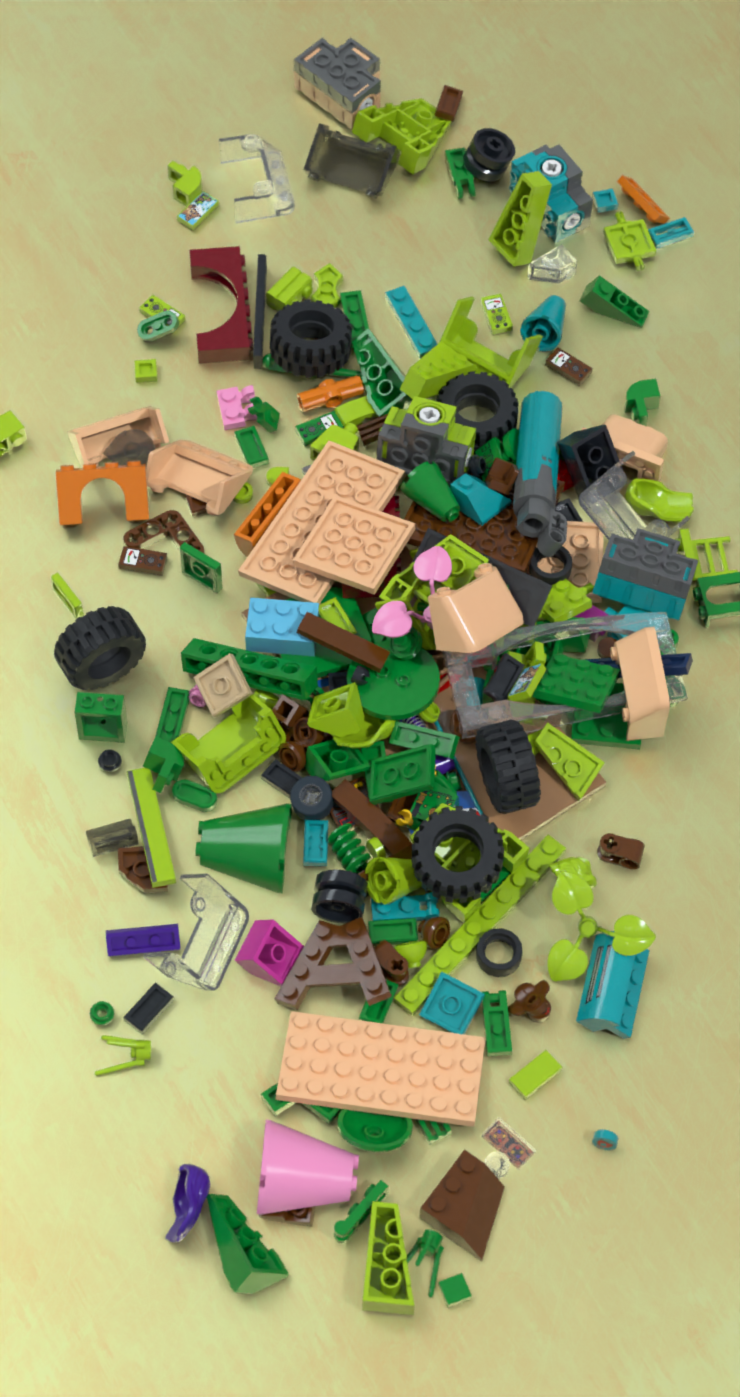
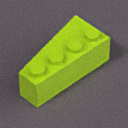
M441 341L409 368L400 390L412 399L414 396L428 398L437 395L450 379L453 378L455 380L456 376L460 374L468 375L473 364L467 360L466 356L457 353Z

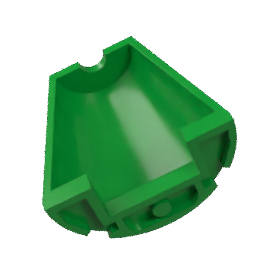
M286 803L199 821L198 835H202L201 842L196 843L195 855L200 856V865L265 889L283 893L288 830H290L292 804Z

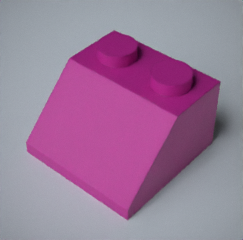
M255 920L234 961L251 975L281 987L304 946L275 920Z

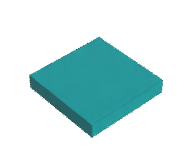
M441 971L419 1015L452 1033L465 1035L485 994Z

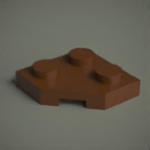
M143 846L118 848L120 875L143 893L168 892V885L152 888Z

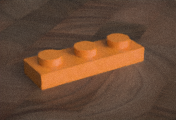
M622 175L617 182L622 186V192L635 200L633 202L635 206L644 210L647 213L646 217L651 222L665 224L670 219L633 178Z

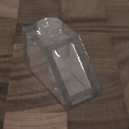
M561 244L529 263L527 277L530 280L561 283L566 279H571L576 274L577 260Z

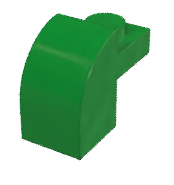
M657 380L638 381L632 384L627 391L624 411L625 413L631 412V418L636 423L647 426V410L659 408L661 395Z
M155 737L143 764V767L159 774L152 790L161 793L165 785L170 786L172 780H178L184 765V757L172 743Z

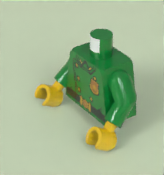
M436 764L434 789L418 793L410 811L404 809L398 812V814L404 817V820L401 818L396 820L398 826L407 824L409 829L415 831L422 821L426 820L442 803L453 808L459 806L457 791L449 780L439 770H436Z

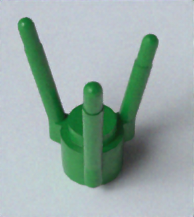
M426 1229L422 1237H418L415 1245L407 1254V1264L418 1249L420 1254L415 1262L416 1266L421 1264L425 1255L431 1257L435 1254L428 1296L432 1298L440 1257L444 1247L441 1246L443 1237L436 1231Z

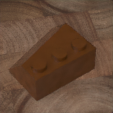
M464 1149L421 1206L420 1219L482 1262L505 1186L484 1162Z

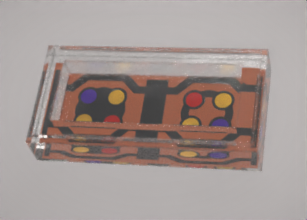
M500 1117L482 1133V1138L518 1170L536 1152L534 1147Z

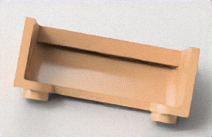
M177 440L151 451L146 467L147 486L152 491L161 493L164 492V488L169 487L206 502L207 513L215 516L225 512L253 473L251 465L188 440Z

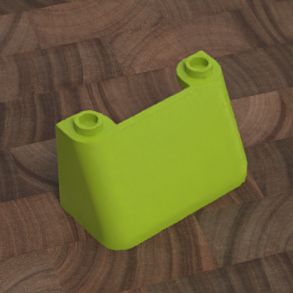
M254 694L232 707L233 713L199 740L191 733H184L171 742L181 752L188 765L214 793L225 792L278 751L281 744L286 741V735L273 711Z

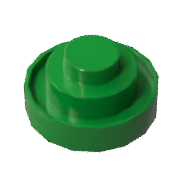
M411 627L406 635L391 638L390 650L393 655L402 660L414 658L422 647L423 639L421 633L414 627Z

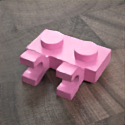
M253 385L244 387L241 391H238V387L217 390L225 430L244 427L247 420H257V415H252L248 412V408L254 406L249 401L255 397ZM241 403H251L245 409H242Z

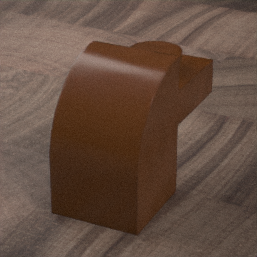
M283 694L272 710L286 735L285 742L294 740V723L300 718L309 716V712L305 707Z

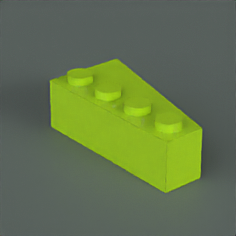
M540 171L521 174L488 239L513 267L530 264L552 186Z
M372 1201L362 1310L414 1315L415 1305L398 1204Z

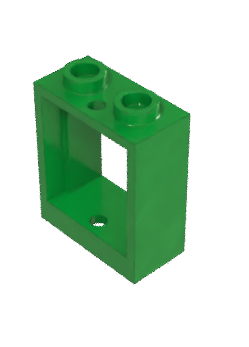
M77 692L74 713L79 740L125 743L128 722L124 695Z

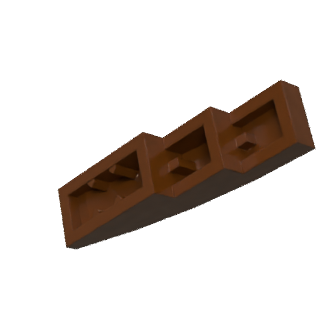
M344 779L332 791L333 802L347 812V817L364 831L365 837L368 839L378 838L386 854L389 856L412 843L376 805L369 802L370 800L348 780Z

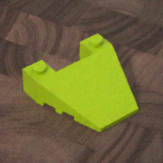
M422 98L401 101L400 105L392 106V103H386L385 107L381 108L373 105L358 111L352 133L365 142L381 137L401 151L398 164L412 174L426 168L452 121L434 116L436 107Z
M450 534L435 545L446 550L452 562L450 577L445 582L434 581L435 593L441 587H450L451 590H458L477 579L474 575V570L478 568V565L488 563L489 559ZM414 561L407 569L400 574L398 573L390 580L379 597L381 601L407 597L409 602L413 597H416L429 606L428 596L431 595L430 580L421 581L414 573Z
M442 803L434 812H437L439 815L442 808L449 807L450 811L455 810V808ZM419 827L410 835L412 843L415 832L419 831ZM498 828L497 833L501 834L503 838V866L513 873L528 858L529 847L512 832L505 829L503 831ZM461 837L446 839L435 849V859L443 868L453 872H464L472 869L479 863L481 857L478 847L470 840ZM440 896L445 907L463 923L469 919L481 904V898L473 900L472 897H469L466 903H460L459 899H453V903L445 902L446 897Z

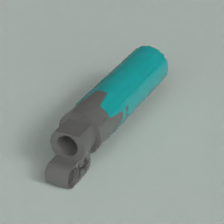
M535 391L524 397L521 403L516 463L519 473L515 480L513 510L517 517V530L524 536L538 537L537 546L539 551L547 557H552L566 542L567 519L563 514L555 511L560 451L557 442L560 441L562 402L553 393Z

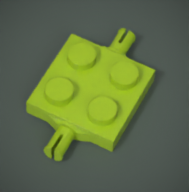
M620 211V214L617 212L615 217L618 223L613 226L604 227L603 230L615 264L633 261L637 271L643 270L645 265L642 259L656 256V249L644 219L626 221L623 212Z
M566 578L553 584L538 619H546L556 626L592 608V600L586 595L593 592L594 585L590 582L579 588Z

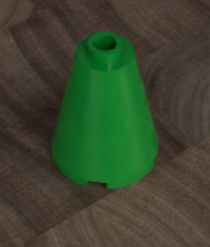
M428 461L420 464L407 475L410 479L407 483L403 481L401 485V491L405 496L443 522H452L459 516L460 506L439 466L434 461H432V464H429Z

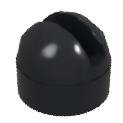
M358 665L352 675L351 682H355L356 685L360 686L367 684L368 682L364 678L365 676L370 678L369 671Z

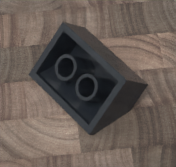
M606 425L575 431L557 442L579 500L594 504L628 483Z

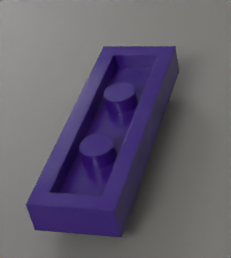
M178 924L106 930L108 956L180 950Z

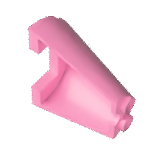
M266 1120L257 1214L350 1201L351 1191H356L357 1176H353V1169H358L359 1155L350 1153L272 1120Z

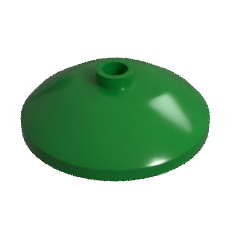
M342 1109L338 1116L337 1128L343 1139L358 1149L368 1152H387L401 1147L410 1139L413 1123L411 1118Z

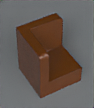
M496 457L485 482L488 488L509 495L519 470L515 464Z

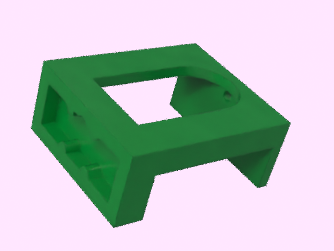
M740 572L697 578L696 587L693 588V597L699 603V618L704 620L706 628L709 627L710 620L740 615V601L713 604L706 597V592L713 587L739 584L740 588Z

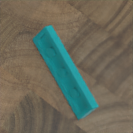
M405 286L385 292L388 304L419 359H421L437 345L435 338Z

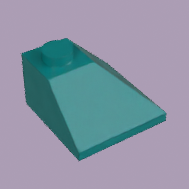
M466 473L450 484V489L460 506L459 511L481 526L512 504L511 499L499 491L488 488L487 484L481 479Z

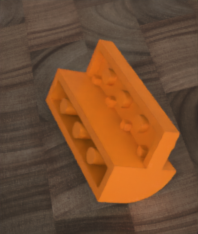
M282 472L234 533L236 544L246 557L249 556L301 479Z

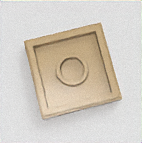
M233 654L226 655L193 677L212 717L220 716L253 694Z

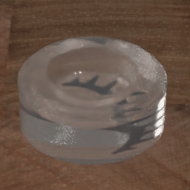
M492 1152L485 1159V1164L498 1179L507 1175L510 1161L504 1153Z

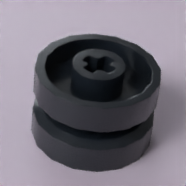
M483 128L474 135L464 154L463 162L466 169L478 179L488 182L497 181L503 177L515 155V146L512 140L503 132L492 128Z
M322 871L316 877L314 888L316 893L313 896L311 910L319 918L334 923H349L360 917L363 918L365 907L363 900L366 898L368 883L363 877L350 871Z

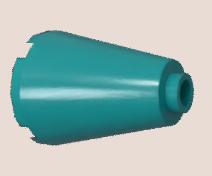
M556 295L549 296L523 320L520 329L522 339L525 341L528 337L540 334L543 337L538 346L540 348L539 351H551L556 348L562 338L566 310L565 301Z

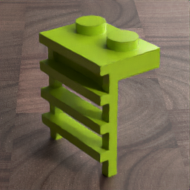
M680 529L678 539H675L681 541L677 551L678 554L698 560L692 581L702 577L738 572V570H728L722 544L729 543L731 540L730 536L691 540L689 529ZM710 544H716L722 568L721 572H715ZM703 545L709 573H702L696 546Z

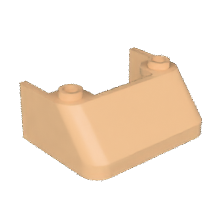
M150 406L68 431L70 442L81 467H83V464L96 463V467H98V462L102 461V459L140 447H148V450L161 447L160 443H169L160 409Z
M645 627L614 642V647H610L611 660L616 661V664L620 665L626 695V708H622L623 721L628 723L627 741L663 737L670 709L669 694L655 627Z

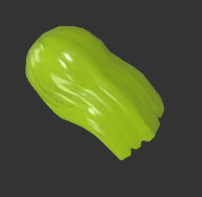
M637 478L632 480L627 486L625 494L626 503L635 514L652 516L667 522H682L688 520L689 516L693 513L692 493L671 491L660 481Z
M364 712L365 717L361 731L355 735L344 737L332 736L337 745L352 749L370 747L376 741L391 736L395 722L398 720L379 719Z

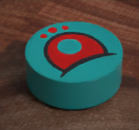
M602 1129L594 1132L592 1143L603 1150H614L617 1148L619 1138L614 1132Z

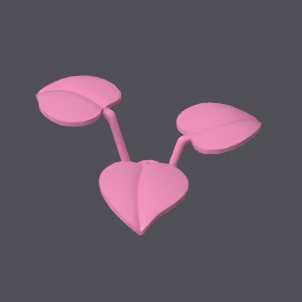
M434 546L423 552L414 563V573L421 581L430 580L431 595L435 593L434 581L445 582L452 572L451 559L446 550L440 546ZM402 601L388 602L376 613L372 624L373 634L390 638L402 637L412 627L410 616H414L422 623L426 622L427 626L433 629L430 608L427 607L424 610L423 616L413 611H407V607Z

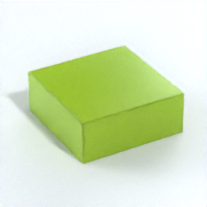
M156 359L134 360L136 383L157 381Z

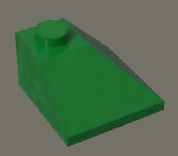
M334 740L311 745L307 748L305 769L310 776H317L325 781L370 770L371 765L358 748L342 747L337 745Z

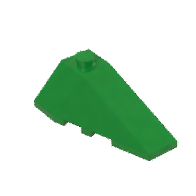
M368 328L352 341L356 359L362 372V380L366 387L368 402L379 417L388 414L392 406L408 410L413 399L400 390L406 375Z

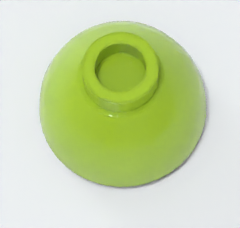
M419 940L396 945L394 949L408 961V968L421 966L420 961L426 954L427 942Z

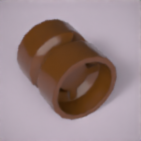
M309 716L300 718L294 723V740L303 747L307 748L311 745L333 740L331 734L309 727L307 724Z

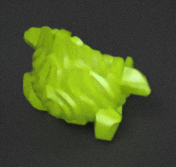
M569 857L549 864L551 871L557 878L560 871H567L584 879L591 889L597 885L596 877L592 876L590 862L583 857Z

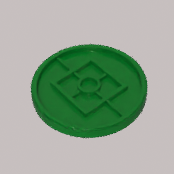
M390 640L374 643L390 651L389 657L380 673L352 660L347 672V685L352 683L351 678L358 665L369 671L370 678L366 676L364 678L368 683L362 686L357 685L363 712L375 718L402 720L413 717L427 709L438 694L440 674L437 663L422 647L414 658L402 660L391 652Z

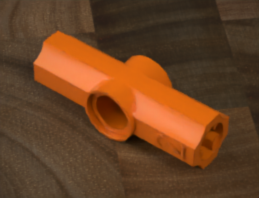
M358 375L337 382L333 379H327L321 382L317 388L298 393L297 400L303 412L322 406L334 408L339 406L345 399L364 394L362 380Z

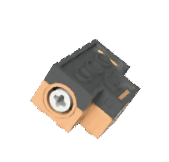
M321 38L294 59V88L303 92L305 96L313 102L315 101L321 108L330 112L333 117L346 124L352 130L358 111L373 105L380 108V58L352 38H349L346 43L338 48Z

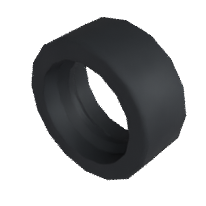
M562 546L552 556L564 564L563 570L557 573H546L538 568V561L547 556L543 555L538 547L535 549L529 564L531 576L550 585L563 581L565 578L569 579L572 571V556L565 547Z
M503 928L489 930L478 941L476 949L477 963L488 975L494 977L508 976L514 973L520 965L523 953L522 943L512 931ZM499 941L507 943L513 949V958L505 964L491 962L485 956V949L488 944Z

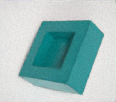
M613 189L593 192L592 198L597 213L618 210V202Z

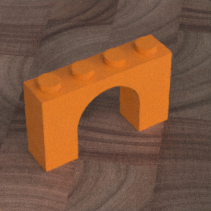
M128 461L127 465L118 466V462H107L104 467H96V463L83 464V468H74V465H62L60 469L56 470L60 525L82 524V490L90 481L98 478L111 479L122 488L125 495L127 521L149 519L146 464H141V461Z

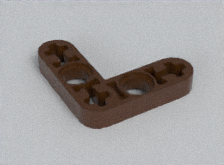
M175 510L166 511L127 531L123 536L124 546L144 549L169 536L179 551L180 546L186 542L205 554L202 543L182 515ZM171 519L176 521V523L168 522V520ZM149 528H157L159 532L155 535H150L147 533V530ZM182 533L189 535V538L185 541H181L177 537Z

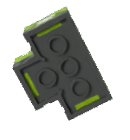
M414 396L408 410L391 407L378 435L377 460L405 470L406 474H409L424 462L428 461L429 464H432V461H434L439 466L450 486L451 483L463 474H467L469 470L468 461L474 454L476 428L455 423L456 406Z

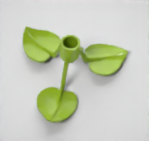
M567 871L559 872L552 892L553 904L559 912L566 915H571L578 911L581 919L578 922L580 934L575 945L567 939H561L550 949L547 966L550 978L553 981L572 980L585 972L588 958L586 953L578 949L584 937H592L597 931L614 937L612 941L613 949L619 954L626 956L639 954L654 942L656 938L655 933L641 918L635 915L620 917L614 924L615 932L597 926L596 920L591 916H585L582 908H587L593 903V891L589 884L574 873Z

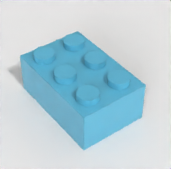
M250 598L245 634L246 650L315 657L316 642L296 632L306 612L319 617V603Z

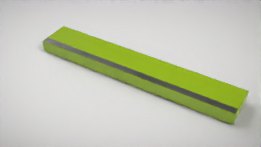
M140 768L127 771L152 888L175 884L176 878L156 792L152 790L154 783L151 770Z

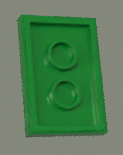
M427 744L371 760L369 802L376 805L434 789L436 747L433 744Z

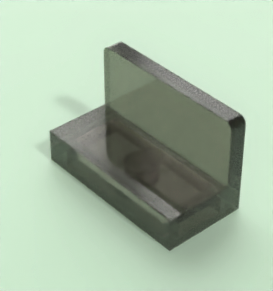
M131 819L86 831V837L93 857L117 851L118 848L138 845L135 825L133 826Z

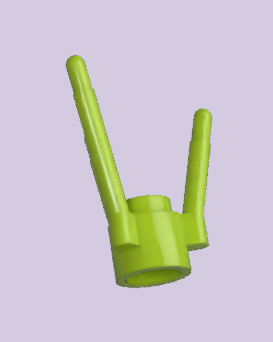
M102 1035L101 1039L107 1040L108 1045L131 1047V1058H136V1060L95 1071V1075L107 1074L133 1066H144V1060H151V1040H134Z

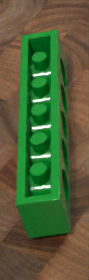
M193 638L181 652L183 672L197 675L226 655L233 654L250 688L279 695L283 694L306 701L318 686L317 667L196 638Z

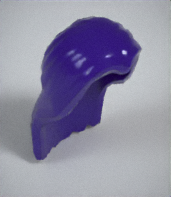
M183 1164L178 1169V1181L173 1196L176 1219L165 1236V1239L169 1242L179 1243L185 1238L196 1223L203 1203L208 1196L210 1190L209 1175L203 1168L196 1165Z

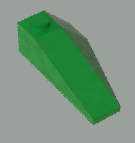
M208 1194L207 1202L223 1271L235 1293L254 1294L287 1278L289 1273L279 1255L273 1248L268 1250L260 1241L263 1236L258 1231L254 1232L245 1223L247 1217L228 1195Z

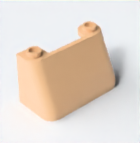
M484 563L478 565V568L474 570V575L477 579L460 589L451 590L450 587H441L436 590V593L428 596L436 650L460 653L477 652L524 623L523 614L498 569L492 566V564Z

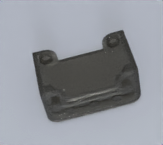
M319 123L303 170L311 180H325L365 192L366 196L377 199V196H382L398 164L400 152L395 145L387 143L384 148L380 143L375 145L342 135L339 131H331L329 126Z

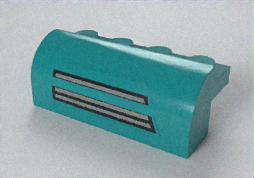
M604 933L595 935L576 1022L593 1032L608 1029L623 1039L631 1038L650 950L646 949L632 956L621 955L612 947L614 937Z

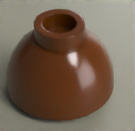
M295 741L281 744L279 757L282 764L295 773L300 772L305 767L306 747Z
M432 917L420 922L418 932L421 934L422 940L427 942V946L436 950L442 947L448 940L450 923L444 917Z

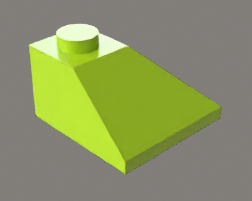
M354 682L315 696L307 722L308 726L338 737L355 735L361 731L365 716L356 683Z

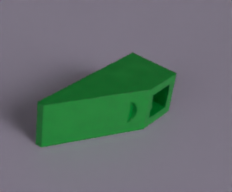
M600 275L586 286L579 300L595 313L639 328L643 326L649 314V310Z

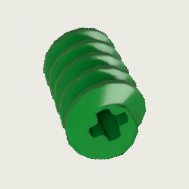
M347 823L335 829L328 837L327 842L332 847V851L336 854L338 861L341 862L342 868L345 871L359 874L366 869L367 861H369L371 856L369 853H364L366 847L359 846L361 839L355 838L357 836L356 831H351L352 824Z

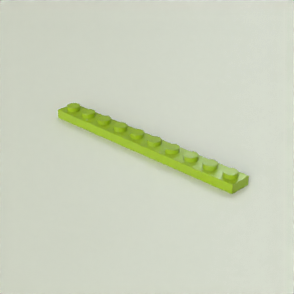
M548 834L528 855V858L502 882L394 997V1002L413 1016L426 1002L441 971L451 976L477 948L480 937L485 932L495 929L550 870L549 864L557 862L566 853V847Z

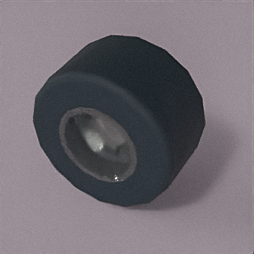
M306 776L299 779L293 785L290 792V801L294 812L299 818L303 820H322L330 814L333 808L332 791L324 779L317 776Z

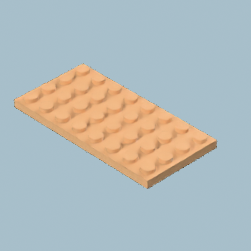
M328 441L238 570L239 576L300 602L320 604L335 580L294 566L293 559L335 495L382 512L405 479V470Z
M291 1011L276 1100L474 1127L486 1037Z

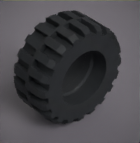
M310 300L293 302L292 305L288 304L282 310H279L271 321L270 354L279 367L282 366L284 371L292 372L295 376L299 377L302 375L305 378H311V376L320 378L325 374L329 376L335 373V370H340L349 360L352 325L348 317L343 314V311L338 307L334 308L330 303L324 304L319 300H316V302ZM311 337L319 340H306L302 338Z
M475 371L468 372V375L460 374L456 376L455 380L452 378L446 382V386L444 385L439 391L436 399L437 402L457 407L455 423L476 428L473 455H476L475 451L494 437L503 442L504 435L517 426L518 399L515 397V392L511 387L509 388L508 383L504 380L500 381L499 377L493 374L492 376L487 375L486 372L475 374ZM480 406L487 408L495 416L486 421L475 422L463 418L458 412L466 407Z
M114 606L97 608L96 611L87 612L85 616L77 618L72 625L69 624L65 628L66 631L60 634L58 641L55 643L54 658L72 686L82 690H96L98 687H106L112 682H117L120 680V677L126 676L132 668L138 665V660L142 659L146 649V639L128 611Z
M510 719L481 727L475 737L477 759L486 792L495 810L502 814H508L536 806L540 801L541 795L539 772L531 743L526 732H524L523 726L520 725V722Z
M456 806L455 810L450 811L449 807L442 808L441 814L438 815L437 812L430 814L429 820H423L419 825V831L415 832L412 844V868L415 870L414 875L417 881L422 882V888L426 892L431 890L432 896L437 899L440 896L446 897L445 902L453 903V899H459L460 903H466L469 897L476 900L480 898L482 892L488 893L492 889V884H496L499 879L504 859L503 838L501 834L497 833L498 827L494 822L489 823V817L484 813L480 816L477 815L476 809L469 808V811H464L463 806ZM449 838H465L473 842L480 850V861L468 871H449L443 868L435 859L436 847Z

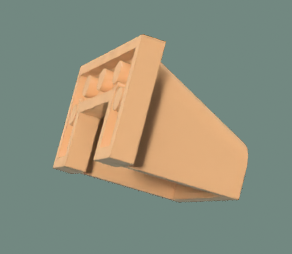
M610 415L602 425L607 426L620 463L638 470V479L661 481L664 464L662 456L667 449V437L663 433L649 426L636 423L631 419Z

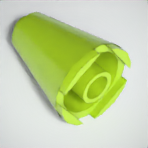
M376 857L368 862L365 869V874L368 873L367 891L375 902L383 903V905L390 904L422 887V882L417 881L414 875L415 870L412 868L411 859Z

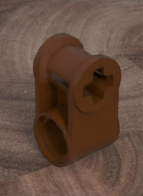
M608 833L601 837L597 855L603 862L635 870L640 867L645 844L637 839H629Z
M382 940L374 949L384 976L388 981L402 986L409 979L408 961L388 941Z

